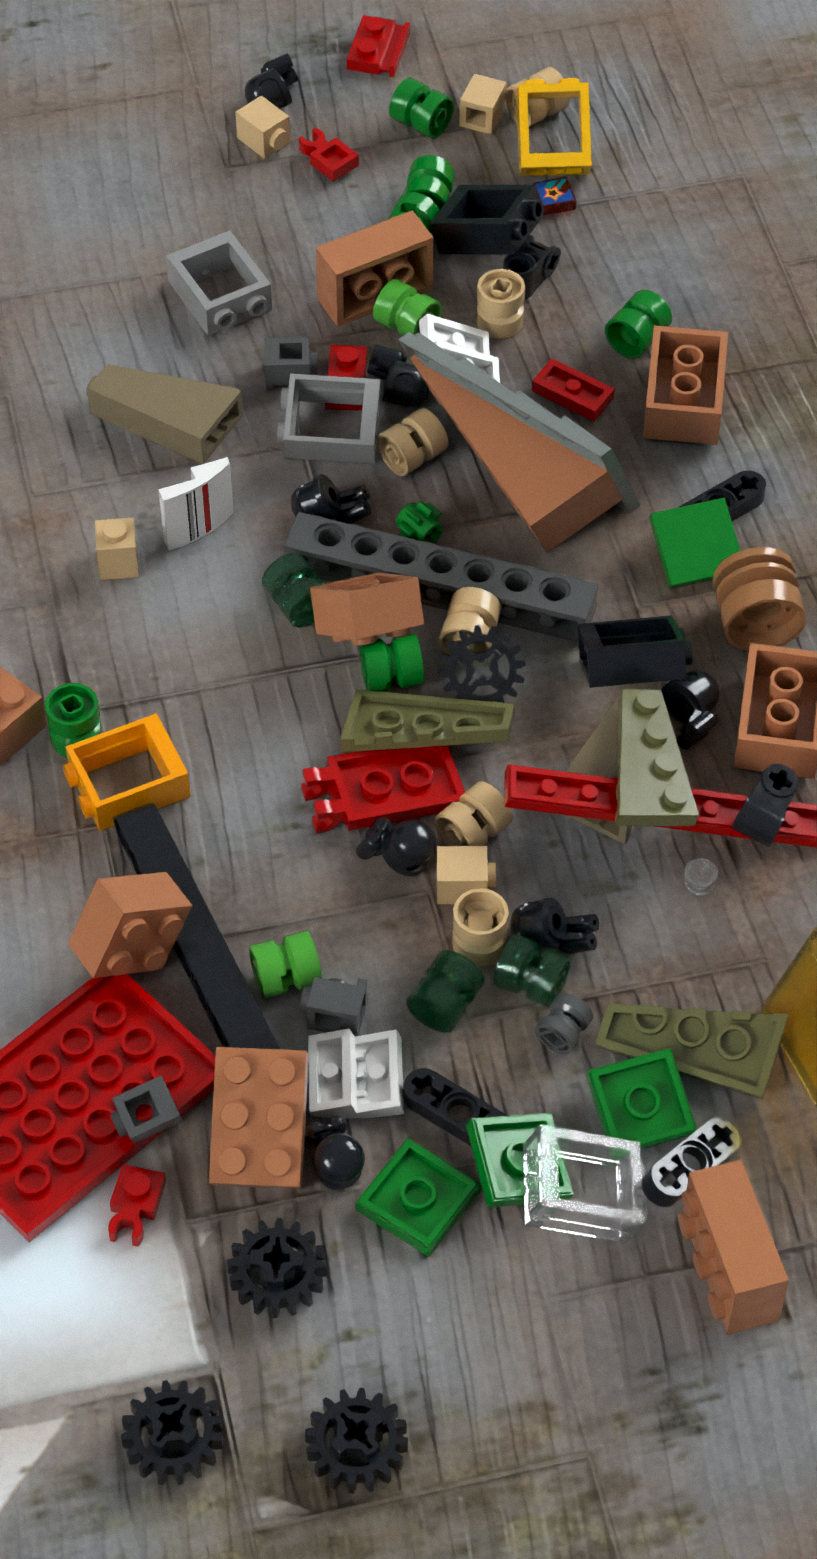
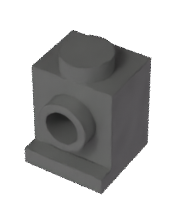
M309 337L265 338L266 391H274V386L289 385L290 374L317 375V352H310Z
M314 977L312 986L305 985L300 1010L306 1011L307 1029L332 1032L350 1028L355 1037L358 1036L368 1003L367 980L358 979L356 986L348 984L341 979L331 978L326 980Z
M162 1075L112 1098L117 1110L111 1112L110 1116L121 1138L129 1135L134 1144L173 1125L177 1126L183 1123ZM142 1107L153 1109L152 1118L146 1122H142L137 1118V1113Z

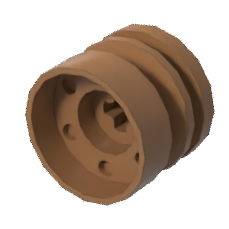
M755 547L733 553L723 560L713 573L712 583L716 593V601L720 607V618L724 635L728 642L738 649L749 651L750 643L780 647L798 637L805 628L807 615L802 596L798 590L799 583L795 576L794 564L790 556L780 549Z

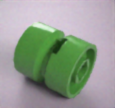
M392 279L383 287L373 308L374 320L392 330H398V333L403 336L408 332L413 335L420 333L419 320L426 314L440 318L442 314L440 302L426 294L420 295L415 288L399 279Z
M307 930L284 936L282 944L269 940L249 946V956L259 993L264 1000L287 994L288 988L291 985L301 990L304 989L305 985L312 986L314 977L322 979L317 951L312 937Z

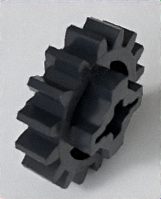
M475 625L474 635L468 636L462 629L459 631L462 641L456 643L455 641L448 640L446 644L452 650L451 655H440V660L448 663V668L438 672L441 677H449L450 682L443 687L445 692L455 690L457 692L455 695L456 699L465 698L468 700L505 703L503 696L506 693L512 697L517 696V692L512 685L514 682L524 683L525 678L517 674L516 669L522 668L526 664L524 660H515L514 655L521 648L519 645L512 647L507 645L511 637L509 633L498 638L496 637L495 626H491L488 634H482L480 626ZM475 642L492 643L486 651L473 652L466 647ZM494 653L495 655L492 657L489 665L492 675L489 677L481 675L473 683H469L475 672L472 662L475 659L483 662ZM503 653H505L509 661L508 678L504 677L498 670L497 661ZM456 659H459L466 668V677L461 684L458 682L455 674ZM491 685L497 689L496 692L488 695L472 693L478 686Z
M277 1218L275 1228L268 1229L267 1224L263 1220L259 1221L258 1233L253 1234L245 1229L242 1231L244 1244L233 1243L231 1246L234 1258L227 1259L228 1273L232 1274L229 1277L230 1288L232 1291L239 1290L238 1296L241 1305L253 1300L254 1313L257 1315L265 1307L271 1308L273 1318H278L280 1308L285 1307L292 1316L296 1315V1303L301 1301L304 1305L310 1307L313 1304L311 1291L322 1293L324 1289L322 1277L327 1276V1262L322 1261L325 1259L324 1246L315 1245L316 1236L313 1231L307 1232L302 1236L300 1222L296 1221L290 1229L284 1228L282 1218ZM280 1257L281 1269L278 1270V1277L274 1278V1266H277V1258Z
M168 1380L162 1382V1392L157 1394L150 1387L144 1388L146 1400L142 1403L139 1400L132 1399L130 1407L134 1415H124L122 1417L123 1429L127 1432L121 1434L123 1448L129 1449L126 1452L129 1464L134 1465L141 1462L139 1470L143 1478L149 1476L153 1471L157 1472L158 1484L161 1485L165 1483L168 1475H175L178 1485L184 1483V1473L190 1471L196 1478L202 1477L200 1464L204 1462L214 1466L216 1456L212 1449H223L224 1446L223 1435L219 1434L225 1430L223 1417L216 1416L219 1413L218 1403L216 1400L205 1403L206 1394L205 1389L202 1387L198 1388L193 1394L189 1393L188 1383L184 1380L180 1383L178 1390H171ZM198 1418L202 1420L205 1427L203 1438L199 1436L198 1430L195 1429ZM143 1427L148 1430V1434L151 1436L148 1439L149 1445L147 1448L141 1439Z
M359 1388L356 1398H349L345 1389L340 1390V1401L334 1403L327 1397L324 1398V1414L312 1411L310 1419L313 1427L305 1429V1442L311 1444L306 1448L308 1461H317L315 1464L316 1476L321 1477L330 1473V1487L335 1489L341 1481L347 1482L348 1492L354 1494L357 1483H364L366 1489L372 1492L374 1491V1479L379 1477L387 1484L391 1482L389 1467L401 1470L403 1467V1456L400 1453L408 1452V1438L403 1436L407 1433V1423L404 1419L396 1420L398 1417V1406L392 1404L384 1408L383 1394L380 1392L372 1400L366 1399L364 1388ZM332 1428L335 1437L330 1440V1446L326 1448L325 1438L329 1429ZM387 1433L389 1441L386 1450L382 1453L378 1443L383 1440V1434ZM348 1436L349 1438L353 1437V1440L348 1442ZM365 1439V1444L360 1443L359 1441Z

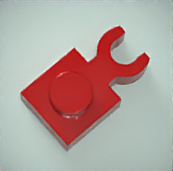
M318 128L312 129L313 141H308L302 136L299 137L300 152L310 156V164L333 182L359 166V155L338 138L328 142L325 140L324 132Z
M122 1164L110 1201L111 1212L118 1213L111 1218L108 1224L110 1241L116 1242L118 1232L121 1229L131 1228L133 1229L131 1237L133 1246L138 1247L144 1238L141 1219L155 1220L166 1185V1174L164 1172Z

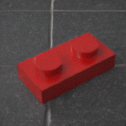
M330 346L327 376L366 377L367 346ZM325 403V409L362 411L363 405Z
M551 358L532 380L531 391L595 422L613 401L615 388Z

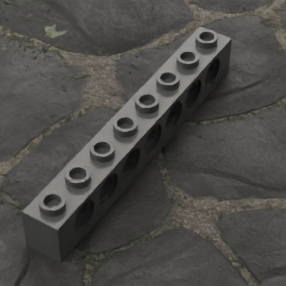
M298 512L284 544L285 571L329 582L377 572L418 577L421 603L448 610L456 590L463 587L481 588L492 593L501 604V614L498 623L578 642L577 624L591 623L596 610L598 583L552 573L544 569L514 564L507 560L493 559L473 554L469 551L443 547L432 542L418 541L394 533L372 530L357 524H347L319 515Z

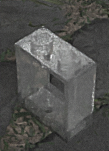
M540 1124L523 1144L525 1226L626 1243L639 1228L643 1227L647 1219L648 1207L646 1201H643L642 1179L645 1176L646 1169L644 1161L641 1160L640 1142ZM558 1157L616 1167L618 1209L560 1199Z

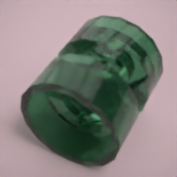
M286 554L270 564L262 577V586L274 602L279 605L280 610L294 627H307L315 623L310 587L324 583L318 576L316 577L315 571L301 554Z
M514 934L507 942L499 958L493 983L515 994L524 990L528 1000L550 1008V1004L556 995L562 992L566 983L572 958L551 948H547L542 952L537 942L519 934Z
M444 950L440 951L425 971L428 977L421 978L407 997L406 1005L413 1016L425 1026L435 1031L446 1033L451 1032L466 1012V1005L473 1002L483 987L485 978L481 970L467 957L454 951Z

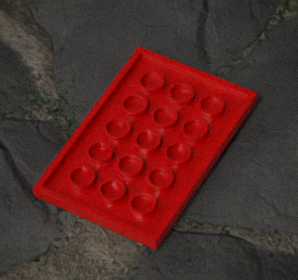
M128 974L89 979L0 1050V1214L29 1243L118 1170L122 1164L129 1161L166 1130L164 1129L135 1144L129 1135L121 1138L110 1116L111 1112L117 1110L112 1099L113 1097L162 1075L182 1117L214 1090L215 1054ZM142 1107L137 1113L138 1120L142 1122L150 1120L153 1116V1109Z

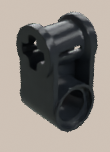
M529 235L515 255H507L505 257L503 269L519 274L524 280L525 300L531 297L543 281L553 274L560 260L561 250L556 246L547 247L538 243L532 235Z
M783 764L767 766L750 796L748 795L731 828L770 847L786 817L785 812L797 790L799 782L795 772Z

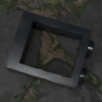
M459 185L430 222L438 253L515 255L542 219L543 203L538 197L535 185ZM479 218H502V219H479Z
M672 615L577 624L579 662L590 688L686 679V665L692 664L690 641H685L684 629L678 628Z

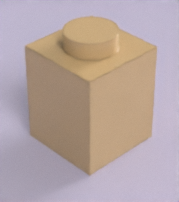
M474 74L460 99L459 126L492 135L506 109L505 91L507 82Z
M263 96L256 98L235 112L237 138L264 159L290 143L289 116Z
M134 518L95 520L96 552L100 580L139 577Z
M437 846V904H455L456 900L463 893L471 889L496 888V862L488 863L487 846Z

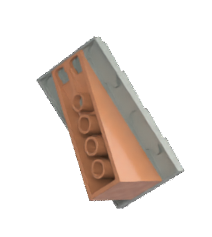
M408 332L398 339L434 398L443 407L547 553L614 505L621 507L629 513L640 506L612 448L567 416L558 418L520 390L513 393L466 358L462 357L460 360H457L421 333L413 335Z

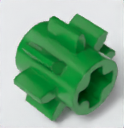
M419 501L418 504L411 502L404 506L397 515L396 524L401 530L398 535L435 544L443 533L442 523L438 521L443 513L430 502L427 504L423 501Z

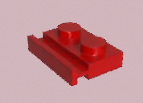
M363 15L347 56V70L380 75V72L383 71L389 72L390 77H395L410 35V23L405 22L404 26L397 25L396 20Z

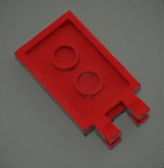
M448 746L349 752L328 756L326 767H310L302 771L305 783L301 784V790L305 801L318 799L327 792L331 800L326 799L313 802L316 815L312 816V823L316 834L330 831L344 821L348 831L371 827L381 817L388 818L392 823L439 814L452 802H459V798L465 793Z

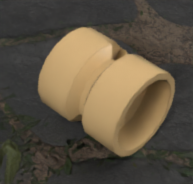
M547 67L533 74L529 79H543L545 83H559V80L564 78L556 69ZM526 78L509 86L505 91L507 109L516 123L518 84H524V81L527 80ZM570 98L528 99L529 127L542 121L546 116L550 117L567 108Z
M494 269L486 272L479 279L477 285L478 305L476 322L478 329L489 332V337L495 339H506L515 336L522 329L524 323V280L519 274L507 269Z
M422 408L404 418L402 424H394L381 432L377 437V447L389 469L402 477L421 467L424 461H430L446 451L448 448V437L439 419L430 410Z
M463 587L456 590L452 596L447 611V618L444 621L439 636L441 649L446 654L451 655L452 650L446 643L448 640L455 641L456 643L462 641L459 635V631L462 629L468 636L474 635L475 625L480 626L482 634H488L491 626L497 627L501 614V604L498 598L492 593L476 587ZM475 642L466 647L473 652L486 651L491 643Z
M478 781L461 795L459 802H452L434 818L437 833L446 846H484L488 843V838H494L513 822L511 808L504 807V797L492 785L483 781Z
M484 888L471 889L463 893L455 902L453 908V950L457 957L467 965L476 967L490 966L498 962L505 954L508 938L509 911L503 897L495 891Z

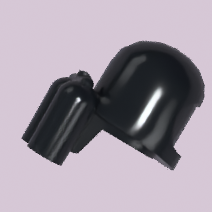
M288 53L266 62L260 70L261 73L252 77L246 83L245 97L247 103L263 96L279 109L292 104V97L287 86L299 81L294 68H291L293 63Z
M375 344L367 374L385 380L382 402L411 408L421 405L428 395L429 388L415 366L406 363L407 357L402 351Z
M320 474L315 476L313 481L295 489L291 496V508L295 517L298 512L319 515L327 519L337 517L339 522L352 524L371 514L370 505L366 501L370 498V494L365 485L339 491L326 475Z
M700 670L686 673V679L671 680L661 689L667 710L676 719L684 723L680 730L681 734L677 737L678 745L684 750L690 749L705 738L709 730L717 723V713L711 712V710L718 703L719 688L712 676Z
M381 817L366 831L365 838L356 848V853L359 858L364 860L369 859L372 855H383L385 862L395 872L404 876L414 877L424 870L429 859L434 854L436 837L432 829L419 820H406L392 828L391 821L388 818Z
M544 898L539 901L521 904L512 913L510 921L511 934L517 944L523 948L535 950L558 946L559 951L565 954H575L592 951L597 947V939L593 934L594 931L599 929V919L596 914L567 917L560 903L554 898Z
M341 1116L331 1117L326 1125L313 1122L305 1130L306 1141L316 1144L312 1154L313 1171L318 1180L325 1187L332 1190H340L353 1185L359 1179L365 1162V1154L360 1143L354 1137L344 1134L347 1129V1122Z

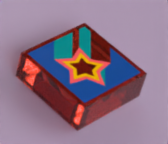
M567 177L533 183L538 197L543 203V215L576 210V199Z

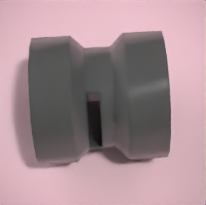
M559 993L550 1004V1014L542 1017L535 1027V1034L542 1044L549 1049L561 1054H569L579 1041L578 1033L587 1029L592 1021L593 1012L580 998L568 993Z

